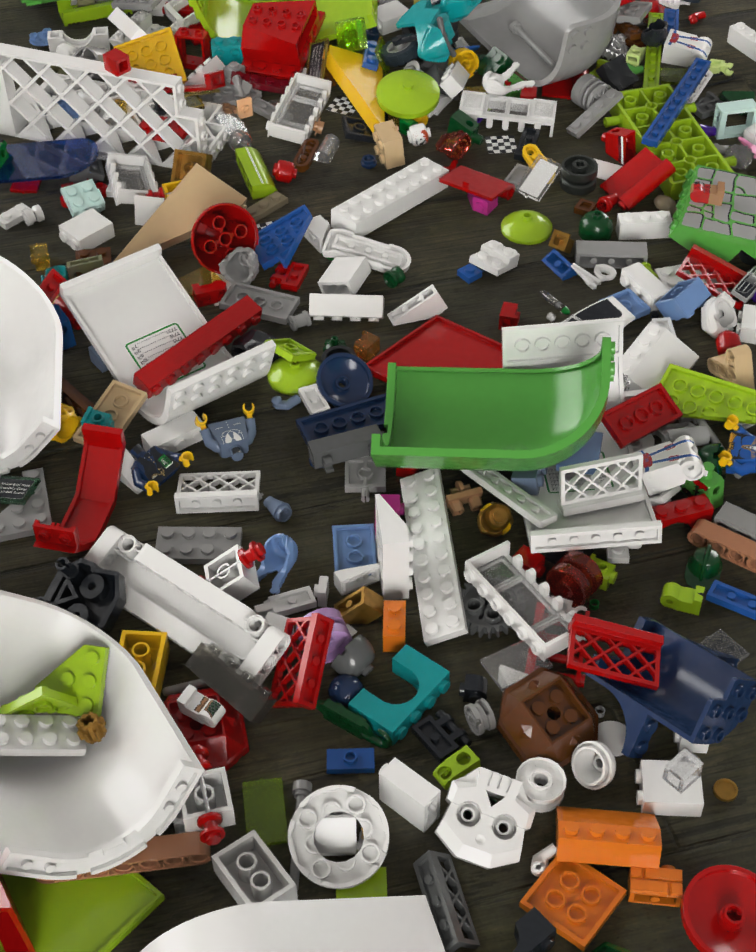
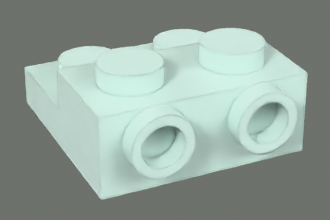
M93 179L60 188L72 218L91 208L99 213L105 210V200Z

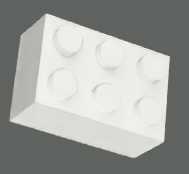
M252 830L211 856L215 874L238 905L254 902L298 900L297 885L255 830Z

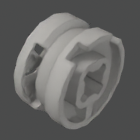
M481 698L475 704L469 703L464 706L467 723L475 735L479 736L485 730L491 731L496 728L494 713L485 699Z

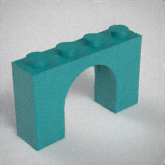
M407 644L392 658V672L415 687L417 690L415 697L406 703L390 704L363 688L349 702V710L362 715L367 720L374 734L382 739L384 738L378 733V729H382L389 734L392 739V746L406 736L408 729L413 724L418 723L422 714L427 709H431L441 693L445 694L450 687V671Z

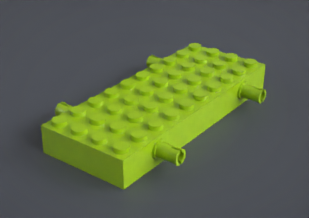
M669 83L620 91L623 94V98L609 110L612 116L604 117L603 124L605 128L618 125L621 128L635 130L637 154L646 147L662 161L668 159L673 164L676 172L659 185L666 196L671 197L673 200L680 199L679 195L683 190L682 185L686 180L685 175L697 165L734 172L731 167L737 165L736 157L724 158L691 113H695L697 110L695 102L685 104L657 148L641 144L642 137L674 91Z

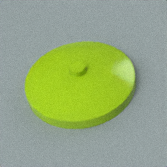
M411 69L398 70L381 79L376 89V98L381 109L387 114L401 119H415L431 113L437 107L440 100V88L435 79L424 72Z

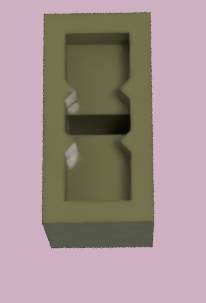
M102 254L67 262L70 280L76 277L74 276L76 272L85 274L94 268L104 266Z

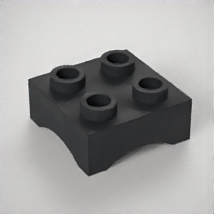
M623 54L601 65L596 70L603 82L618 91H624L639 80L638 76L629 69Z

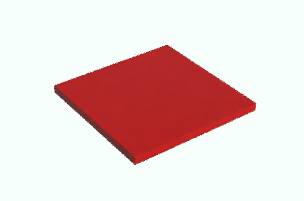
M435 315L366 364L371 370L372 376L387 383L388 363H396L397 366L503 368L502 343L439 315Z

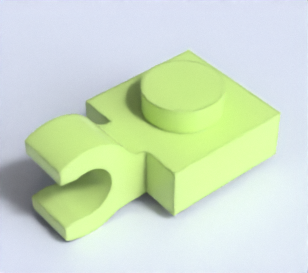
M718 59L709 60L711 61L709 70L713 74H719L722 71L726 76H731L734 71L729 70L733 67V63H725V60Z

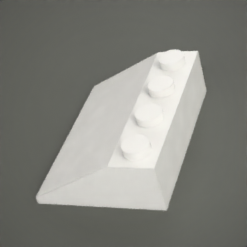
M650 321L623 354L624 391L650 389L659 384L669 364L691 370L698 361L699 356L667 328Z
M375 494L376 555L378 565L380 566L383 601L408 599L409 590L413 589V566L411 562L413 561L412 548H409L413 547V535L408 534L406 523L380 494Z

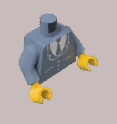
M245 403L243 404V413L247 416V419L241 416L208 424L207 428L206 422L208 418L206 414H202L204 422H200L197 416L195 417V425L201 428L200 433L205 446L215 453H219L221 458L232 457L234 461H240L244 457L243 454L249 451L248 445L253 443L256 436L255 418L252 416L255 411L253 403L252 410L247 411Z

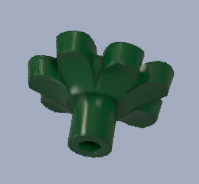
M332 336L331 340H325L323 352L333 346L347 347L344 340H338L337 336Z

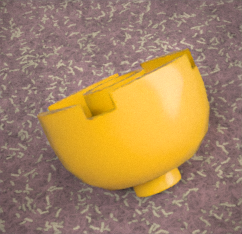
M458 48L455 50L456 57L449 56L448 65L451 63L455 64L458 61L470 74L469 78H471L479 67L478 56L468 48Z

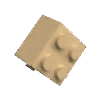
M393 120L375 124L374 132H372L373 139L376 142L374 146L375 153L379 155L380 163L384 164L387 170L405 165L403 139L398 131L399 127L395 126Z

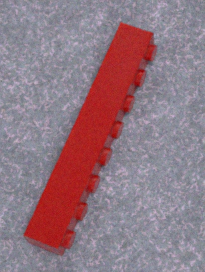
M246 295L135 372L133 384L139 390L147 392L148 399L154 395H159L163 388L173 385L180 376L187 375L197 364L201 365L211 354L215 355L221 347L229 345L235 337L243 335L252 325H257L261 321L263 309Z

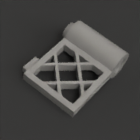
M691 422L668 424L651 433L661 438L662 443L668 441L673 443L678 437L683 435L692 437L696 446L707 445L710 441L708 427L706 425L696 426Z

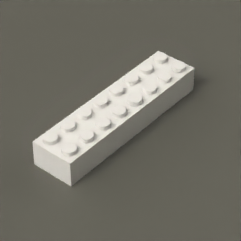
M423 157L331 209V227L349 230L356 235L364 237L447 188L448 185L439 182V178L449 173V170Z

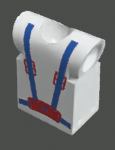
M670 29L664 44L661 63L688 67L692 65L696 57L707 60L712 48V40L708 37L698 38L694 34Z
M688 435L678 437L673 443L668 441L635 451H641L643 454V481L649 497L682 485L686 480H699L705 474V467L698 455L696 444L693 438Z

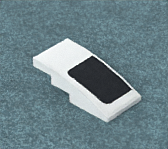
M610 296L578 311L563 322H568L571 318L577 321L622 317L625 327L635 319V316L616 298Z

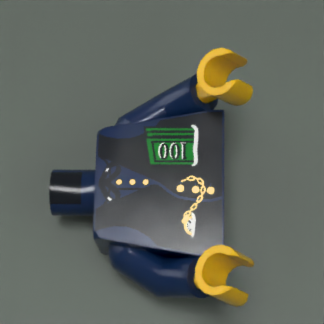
M137 444L130 451L137 459L131 467L133 483L136 487L146 491L148 496H152L154 491L159 492V487L178 471L181 466L180 463H183L184 467L190 466L189 460L194 461L192 452L185 451L181 454L157 446L151 447L146 452Z

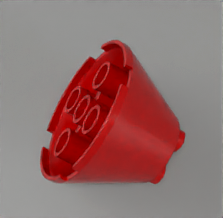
M218 203L204 210L195 221L191 233V247L195 258L204 268L217 274H221L218 264L228 254L233 252L235 248L249 247L255 251L259 241L258 228L252 215L243 207L233 203Z

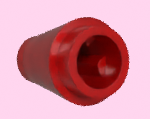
M613 193L600 197L597 201V209L608 213L618 202V195Z

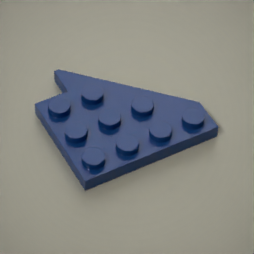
M305 204L258 231L259 241L255 252L264 270L278 262L282 264L284 269L288 267L313 219Z

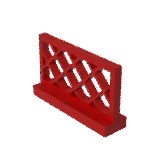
M694 244L675 275L684 280L696 277L705 279L707 282L704 283L705 286L715 297L722 293L717 291L716 288H721L722 291H725L731 297H735L730 294L731 292L727 288L734 289L747 272ZM683 270H689L690 274L683 272ZM695 270H700L702 274H696ZM711 279H716L718 283H713ZM735 300L734 308L740 310L744 302L741 300L737 302Z
M312 613L309 617L287 618L284 632L291 636V642L277 662L268 707H303L308 710H315L334 624L333 619L320 613ZM297 624L298 629L292 635L293 626ZM302 635L304 639L297 645L296 641ZM292 646L293 651H292L291 654L287 657L288 650H289L290 647ZM297 657L299 661L292 667L291 663ZM287 668L288 673H287V675L282 679L283 672H284L285 669ZM292 679L294 683L289 689H287L286 685ZM282 691L284 695L277 701L278 694Z
M577 613L574 614L568 624L569 643L566 668L657 691L659 688L661 647L664 644L663 635ZM575 636L585 637L588 642L581 646ZM597 642H605L610 648L603 651ZM592 646L599 655L591 658L585 649ZM619 648H629L633 654L626 657ZM614 651L621 661L614 664L607 654ZM580 653L586 662L579 663L573 661L574 655ZM641 653L654 655V660L648 662ZM634 657L643 665L638 670L629 661ZM602 658L609 668L602 669L595 661ZM625 664L631 674H622L617 667ZM647 670L653 677L652 681L645 680L640 673Z

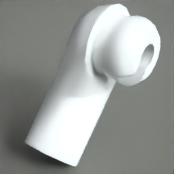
M553 843L533 855L531 872L534 876L540 877L548 867L549 860L556 856V847Z

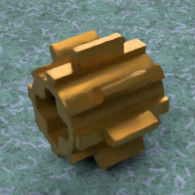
M93 712L81 715L82 717L78 719V724H76L78 729L76 733L80 740L85 739L90 744L102 741L101 739L105 737L107 732L103 716L98 717Z

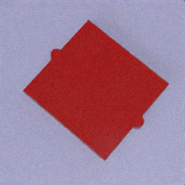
M16 172L10 192L22 194L37 193L44 177L43 173Z

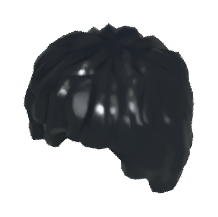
M660 18L656 22L650 23L648 28L641 33L642 42L650 48H657L662 45L668 36L667 21Z

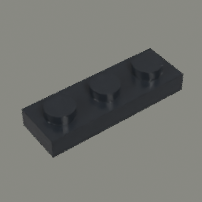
M524 128L514 153V160L526 162L522 156V149L527 144H537L541 129Z

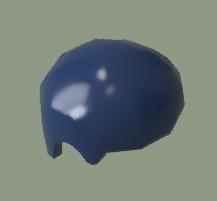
M341 674L331 681L328 695L335 703L339 702L344 707H349V702L364 687L356 676Z

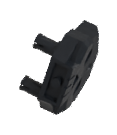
M66 557L58 558L57 561L61 563V565L55 563L58 572L45 596H40L36 599L60 607L77 616L80 615L82 619L98 627L106 634L112 631L126 604L125 577L117 571L102 569L96 563L83 558L73 563Z

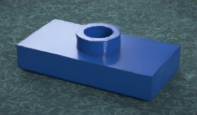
M374 748L327 749V774L375 773Z

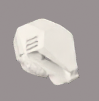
M725 291L717 297H711L701 307V328L714 339L723 331H733V328L737 325V316L733 308L735 300Z

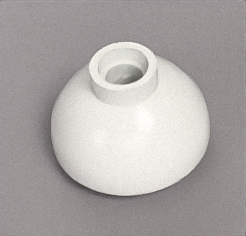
M585 741L580 743L572 754V771L577 781L583 787L597 790L604 788L613 780L616 772V760L612 751L605 744L599 741Z

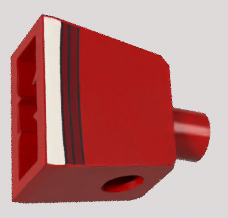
M615 127L602 134L601 141L605 143L606 154L622 165H625L636 155L635 130Z

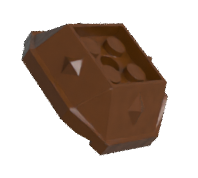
M540 667L504 690L496 727L522 763L529 758L543 757L553 760L563 768L571 763L572 754L580 743L598 741V714L570 677ZM547 713L553 714L556 720L550 719Z

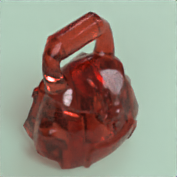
M459 130L443 134L435 146L436 150L444 152L448 158L458 160L466 155L471 147L472 139L468 133Z

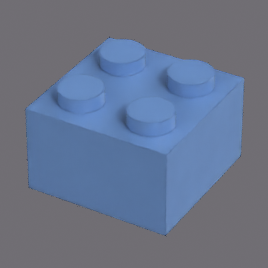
M696 277L678 282L655 305L664 318L670 317L671 320L678 321L681 318L688 319L693 316L695 310L703 306L707 301L706 299L712 294L701 278Z

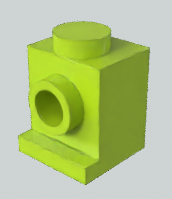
M592 553L584 567L582 582L606 591L609 585L614 584L618 575V572L615 571L616 565L598 559L596 554Z

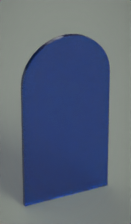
M85 138L8 144L6 149L9 158L0 169V184L61 179L75 175L88 168L96 160L99 154L98 146L94 141Z

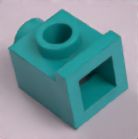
M88 406L81 419L82 426L84 423L114 427L111 414L94 410L91 406Z

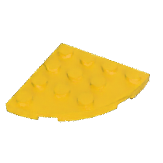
M171 27L113 47L129 55L130 67L170 75L177 73V76L182 77L183 84L188 81Z

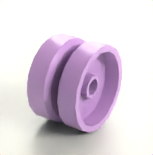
M326 607L316 609L304 616L309 617L312 613H320L334 620L325 664L333 662L338 654L341 655L343 653L344 647L353 640L340 611L335 608ZM301 635L298 639L301 642L304 638Z

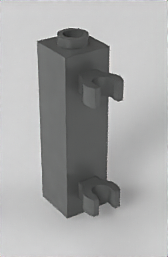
M374 424L308 441L309 458L314 469L324 467L326 474L334 472L333 464L368 455L371 456L372 434H381L382 436L384 431H380L378 425Z

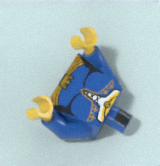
M731 414L727 417L724 427L727 430L733 429L734 431L730 434L728 450H723L718 455L720 458L718 461L721 467L726 466L727 474L736 473L744 476L756 473V436L749 433L741 425H737L739 423L738 417Z

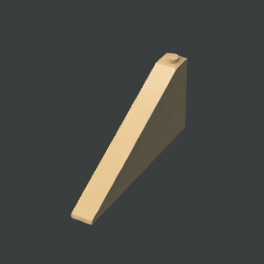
M196 163L114 261L157 243L164 250L191 238L194 223L204 210L218 203H233L246 209L247 198Z

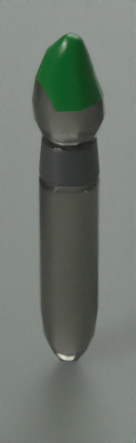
M540 291L541 297L559 309L561 313L570 314V310L566 305H563L548 292Z

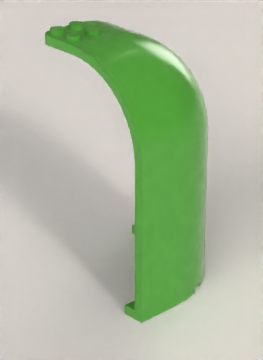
M602 337L601 349L597 355L584 362L556 368L397 366L396 363H388L384 427H386L387 433H383L382 436L381 434H372L371 457L375 466L380 468L534 471L554 466L568 459L590 440L604 415L610 382H614L615 362L611 361H614L615 341H611V337Z

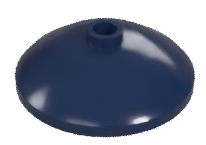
M336 353L327 357L321 363L317 371L316 383L323 398L330 404L340 407L368 399L373 389V376L368 365L359 357L349 353ZM339 383L344 384V387H340Z

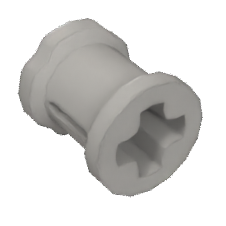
M306 310L302 311L301 314L288 316V323L292 331H297L300 327L311 326L312 324L311 317Z

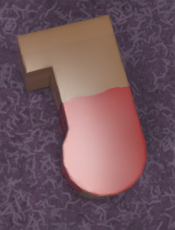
M700 181L694 182L691 185L690 198L693 202L722 206L725 182L718 181L717 185L704 184Z

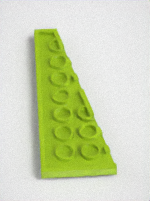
M669 364L660 383L682 412L683 418L726 422L727 417L734 414L738 417L739 423L756 424L755 389Z

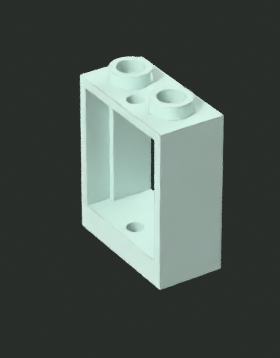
M753 98L716 103L712 126L716 127L715 137L717 140L743 136L744 130L756 123V102ZM748 112L746 124L725 127L727 115Z

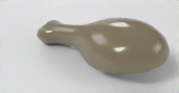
M666 195L655 197L654 204L660 211H670L671 215L675 213L677 203L671 197Z

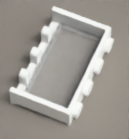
M108 152L105 170L116 206L121 203L134 204V195L146 196L145 194H148L150 189L152 192H158V183L155 181V174L152 172V165L147 155Z

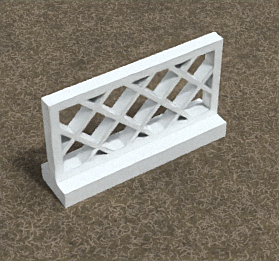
M642 452L559 467V498H557V506L563 517L645 501V493L642 490ZM637 460V463L631 469L626 467L630 461ZM609 465H618L611 473L605 470ZM596 468L597 470L591 477L585 475L589 469ZM623 469L627 474L619 480L615 476ZM575 472L576 475L570 481L565 479L566 473ZM603 473L607 477L599 484L595 480ZM632 476L636 478L635 483L625 484ZM581 477L587 480L580 488L574 485ZM611 480L617 483L614 487L605 488ZM591 484L597 487L594 491L585 492ZM571 488L576 490L573 495L565 496Z
M260 470L179 474L177 492L174 494L176 514L259 511ZM247 478H255L250 482L246 481ZM227 479H234L229 483L225 481ZM193 480L190 484H186L184 481ZM206 480H214L209 484L205 482ZM241 483L243 485L242 487H240L239 489L235 487L236 485ZM219 484H221V485L223 486V487H221V488H219V489H216V488H215V486H217V485H219ZM198 485L202 486L199 490L194 489Z

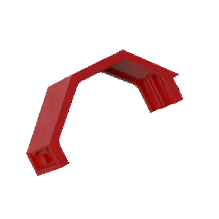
M88 423L83 424L81 430L84 446L74 498L61 524H55V522H52L51 525L40 524V520L35 519L32 525L36 538L33 547L78 553L90 550L99 539L116 506L126 446L123 429Z

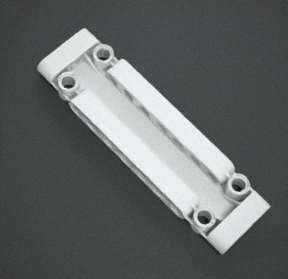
M113 525L106 528L83 558L96 563L102 569L117 571L125 577L126 604L123 608L124 610L156 631L167 632L168 639L212 668L219 669L229 678L236 680L251 691H255L261 686L290 645V635L267 622L251 608L147 543L139 542L134 536L128 535Z

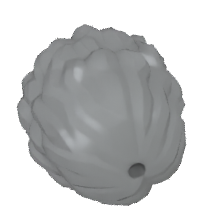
M249 247L235 248L233 252L228 254L218 264L220 267L219 271L231 284L236 281L250 285L259 273L258 255Z

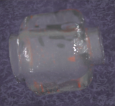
M237 129L229 134L228 144L233 150L251 147L252 138L248 133Z

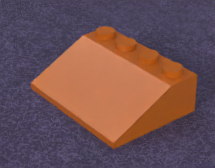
M556 806V861L622 867L659 868L662 839L661 829L655 814Z

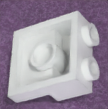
M490 240L481 245L479 252L470 256L469 263L495 276H499L517 267L520 254L515 249L503 246L501 242Z

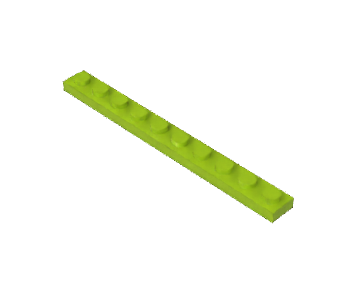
M649 12L648 26L650 23L656 22L657 19L661 18L663 20L664 13ZM646 45L643 87L659 85L662 45L657 48H650Z

